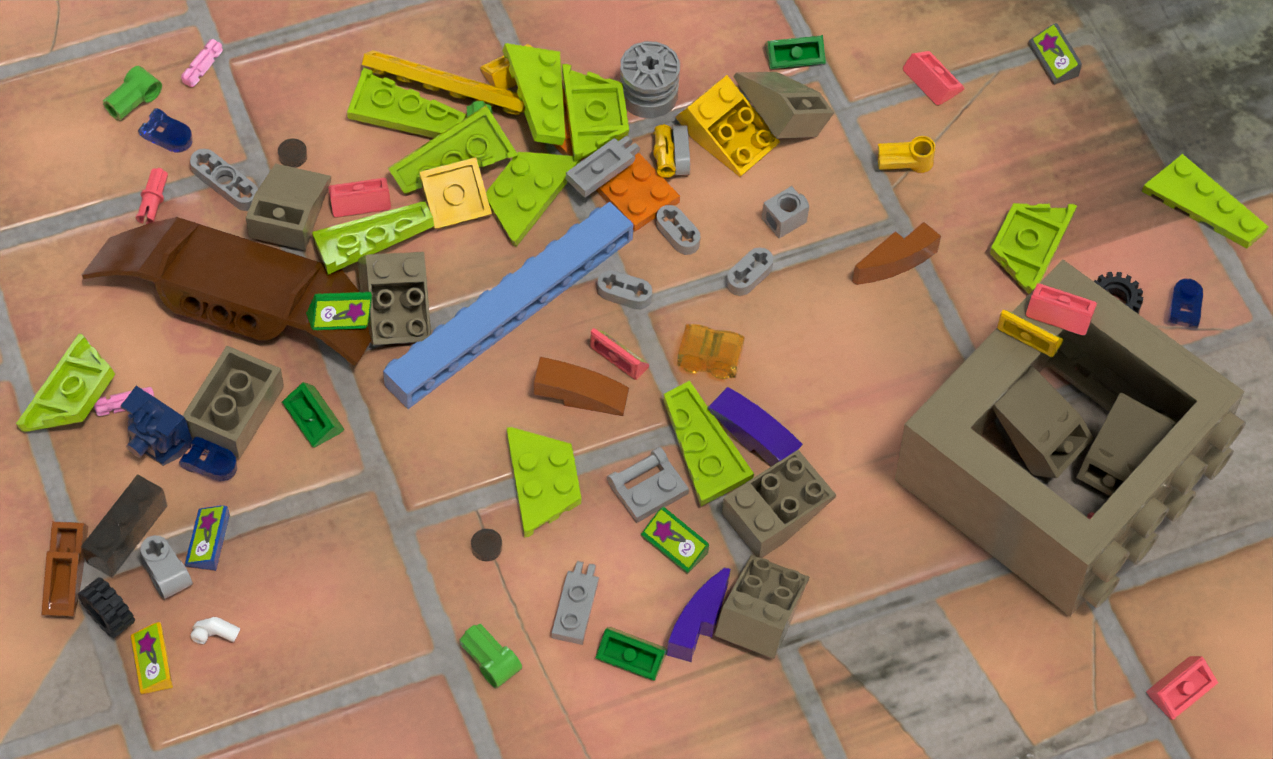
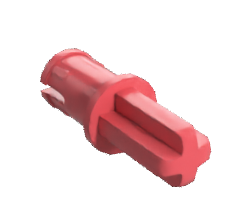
M153 168L151 170L146 188L141 191L142 201L136 215V220L142 224L146 214V224L155 222L158 206L164 200L162 194L168 173L162 168Z

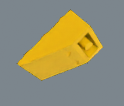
M728 75L712 85L675 116L682 126L687 125L688 134L694 141L739 177L780 143L779 139L770 132L767 124Z

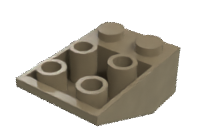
M736 72L733 76L740 85L742 92L747 95L754 105L756 112L761 115L768 125L770 132L777 139L817 137L834 114V111L820 92L778 72Z
M275 163L255 193L247 213L246 223L249 238L306 250L330 185L331 176Z
M424 252L369 254L359 258L360 291L371 292L372 294L368 323L372 345L416 343L418 341L422 342L431 335Z
M1030 366L992 406L1032 475L1058 478L1094 439L1081 415L1033 366Z
M1120 393L1076 478L1112 496L1171 431L1176 422Z
M797 450L726 495L723 499L722 515L756 557L763 558L789 540L834 500L836 494L802 453Z
M751 555L722 608L715 636L774 659L786 636L810 577L796 570L772 563L765 558Z

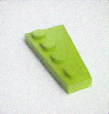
M422 201L313 231L312 235L328 274H331L357 262L364 255L375 254L434 227V221L426 202Z

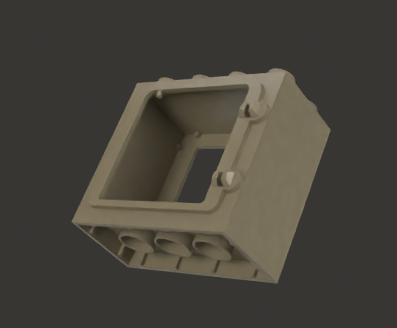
M1062 259L1040 284L1097 303L1087 333L1080 335L1027 317L1026 311L1033 294L1032 291L1012 313L1061 337L1063 342L1055 355L1050 357L996 328L905 423L895 480L1071 617L1085 600L1095 608L1100 607L1107 600L1120 581V578L1115 574L1120 570L1125 561L1128 559L1137 565L1157 541L1159 535L1154 531L1165 516L1172 522L1178 520L1195 498L1196 492L1192 488L1197 484L1202 475L1213 480L1225 467L1234 452L1230 446L1239 436L1246 422L1235 415L1245 391ZM1030 366H1033L1039 373L1046 367L1051 368L1109 412L1119 394L1123 393L1176 422L1171 431L1091 519L1087 518L980 436L997 418L992 406Z

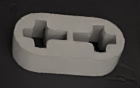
M687 125L672 126L675 175H690Z
M665 205L661 207L656 215L657 229L679 253L684 255L695 253L700 246L701 237L699 230L676 206ZM665 217H667V218L669 219V220L666 221V222H664V218H665ZM682 235L687 239L686 241L682 242Z
M760 247L754 248L747 253L728 272V290L738 296L750 293L772 271V253ZM755 260L757 262L765 261V265L760 263L754 268ZM744 276H746L745 283L742 281L738 284L735 283V278L741 280Z
M612 270L605 271L598 277L597 290L603 299L633 309H644L650 305L652 287L647 281ZM614 282L615 286H612L611 289L606 288V285ZM638 291H643L639 298L634 297V294H637Z

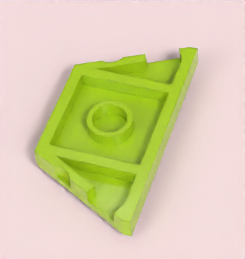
M562 64V77L574 161H579L593 154L615 138L620 141L629 135L623 84L610 78L604 79L598 74L589 71L585 75L571 70L572 66L569 64Z
M517 152L518 155L512 158L486 191L489 206L496 214L497 220L502 228L505 229L511 243L515 247L520 244L567 184L566 172L579 164L581 160L574 161L573 156Z
M1013 203L991 247L990 254L1028 294L1035 289L1037 283L1039 284L1042 281L1075 214L1077 205L1068 204L1067 208H1050V204L1029 205Z
M83 334L77 335L17 421L16 425L22 432L83 422L115 376V372L110 365L90 345Z
M507 427V438L525 538L533 535L534 530L544 523L548 522L550 524L558 519L563 512L570 511L580 505L582 498L571 443Z

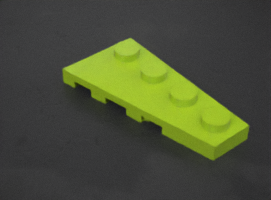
M505 43L502 52L510 63L509 71L511 77L516 80L518 86L517 94L519 99L523 100L526 108L524 113L534 141L563 145L565 140L560 51Z
M363 67L347 110V117L351 120L432 138L437 137L466 118L465 113L434 99L429 101L421 97L420 93L413 89H403L395 85V81L387 77L382 79L373 75V71Z
M487 105L397 161L388 169L402 191L407 193L422 188L419 176L421 171L475 157L477 158L478 166L485 167L497 161L517 156L518 153Z
M1183 154L1149 180L1142 189V192L1149 196L1154 194L1163 199V204L1173 209L1178 207L1189 213V218L1198 223L1202 221L1213 226L1215 232L1246 249L1262 237L1269 227Z
M690 381L664 393L663 400L701 507L754 478L753 471L715 416L707 409L708 406Z

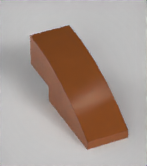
M925 222L920 224L905 238L895 231L855 265L852 282L856 285L877 282L911 270L938 252L941 235Z
M545 357L539 358L534 380V395L564 400V406L624 416L629 387L600 373L574 364Z
M52 521L50 550L46 554L41 615L75 617L87 545L88 526L85 523Z

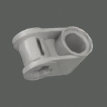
M153 535L147 537L142 542L141 554L144 568L164 600L193 585L186 567L177 558L165 538Z

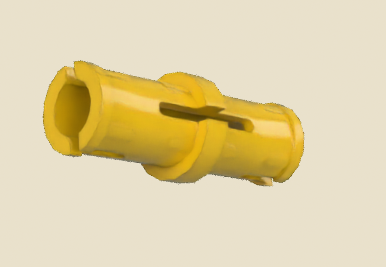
M661 124L656 126L653 131L655 136L653 155L657 159L658 175L669 178L676 171L672 129L668 125Z

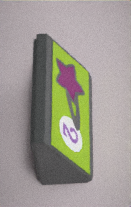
M1057 23L1049 26L1029 40L1028 43L1053 84L1079 76L1082 63Z

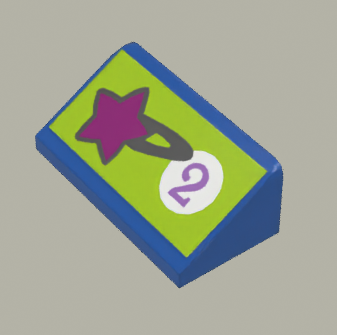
M220 505L198 509L185 561L186 567L217 570L230 517L228 506Z

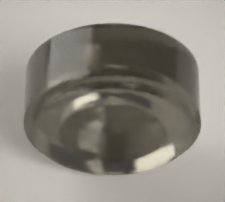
M291 138L284 140L278 147V157L282 165L297 168L307 160V147L299 139Z
M493 529L477 531L471 539L473 555L481 561H492L498 558L502 552V538L500 534Z

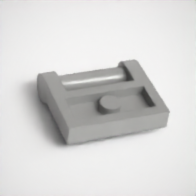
M661 447L651 451L650 456L620 473L613 472L607 476L610 487L636 523L689 493L688 486L671 465ZM656 466L661 471L629 490L624 485Z

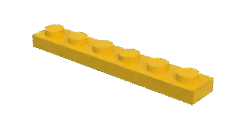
M372 50L364 53L362 65L370 67L373 73L386 75L388 72L397 75L396 79L403 82L412 83L415 80L422 82L423 87L430 90L439 91L440 88L450 91L449 94L453 97L465 99L468 96L477 99L476 101H484L486 104L491 105V107L493 104L504 107L503 111L510 114L519 115L520 112L523 113L526 109L523 100H520L515 92Z

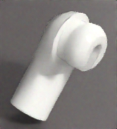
M211 617L197 621L193 625L191 639L198 644H204L208 637L218 635L234 642L240 628L218 617Z

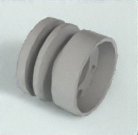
M644 41L631 46L622 56L620 82L623 84L626 109L631 114L641 118H656L667 114L674 108L678 100L680 61L676 53L667 45L659 42Z

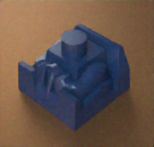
M136 385L121 405V408L129 413L128 432L130 437L129 443L126 445L127 449L139 458L146 454L162 466L181 458L194 445L185 417Z

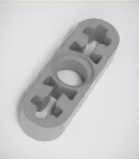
M209 149L195 151L190 158L193 174L236 208L249 211L253 197L258 190L257 186ZM209 161L210 168L205 164L199 166V162L207 163ZM222 175H229L233 178L228 184L217 182V179ZM240 192L243 193V194L246 195V196H244V197L241 198Z

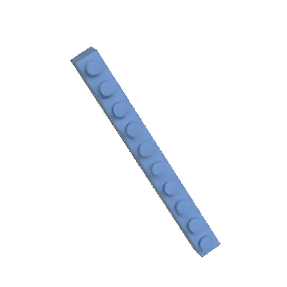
M608 202L602 208L594 209L587 219L580 224H574L559 240L551 241L544 251L536 257L528 258L520 269L513 274H507L500 281V284L492 290L484 291L477 301L468 308L463 307L445 325L437 326L425 340L413 344L409 351L401 358L390 361L383 370L386 388L407 409L411 408L632 241L633 223L611 202Z

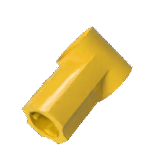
M918 136L912 139L911 142L878 144L879 170L911 168L917 173L928 172L934 165L936 147L934 141L927 136Z

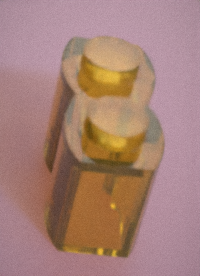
M686 324L678 351L677 365L690 373L707 371L719 379L736 378L744 349L745 337L731 331L713 330L702 325Z

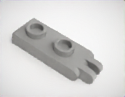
M625 136L620 141L614 138L566 172V180L584 197H587L635 161V155L640 151V147L636 143L632 144L633 140L629 136Z
M577 561L574 572H567L552 630V638L583 645L599 577L594 576L596 565L589 564L587 574H582L584 562Z

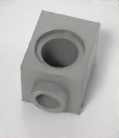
M791 186L763 203L762 220L780 239L807 222L809 203L804 195L798 194Z

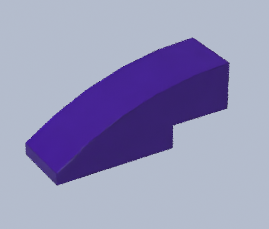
M726 387L707 407L749 452L755 449L771 467L799 450L803 445L774 417L729 387Z
M724 567L711 577L685 606L669 638L667 656L692 662L699 635L712 638L729 584L731 569Z

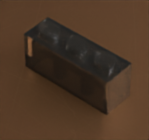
M137 474L82 544L81 548L86 563L113 578L168 505L163 488Z

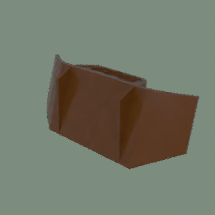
M179 217L152 222L110 237L82 273L83 279L124 275L136 276L155 282V288L160 299L174 313L260 341L277 337L288 325L305 330L325 342L353 366L358 364L371 342L368 326L363 329L312 330L306 312L315 294L359 292L342 269L328 274L324 264Z

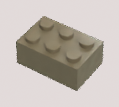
M226 346L182 415L185 417L192 439L240 459L284 387L281 368Z

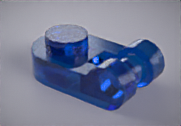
M158 108L153 109L149 115V121L143 123L138 129L141 137L171 152H184L193 143L192 132L189 126L167 116L164 111ZM159 126L164 128L162 133L157 131Z
M1182 279L1176 283L1171 296L1168 323L1177 324L1182 322L1187 323L1188 327L1198 329L1201 319L1203 288L1197 281Z
M194 437L190 443V451L188 454H183L179 461V465L185 470L197 472L216 481L231 479L238 469L236 457L230 450L200 437ZM201 455H207L204 461L199 459Z

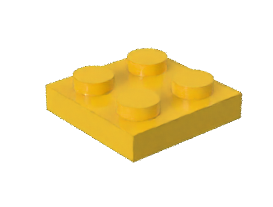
M476 157L419 172L426 202L433 216L434 230L492 214Z

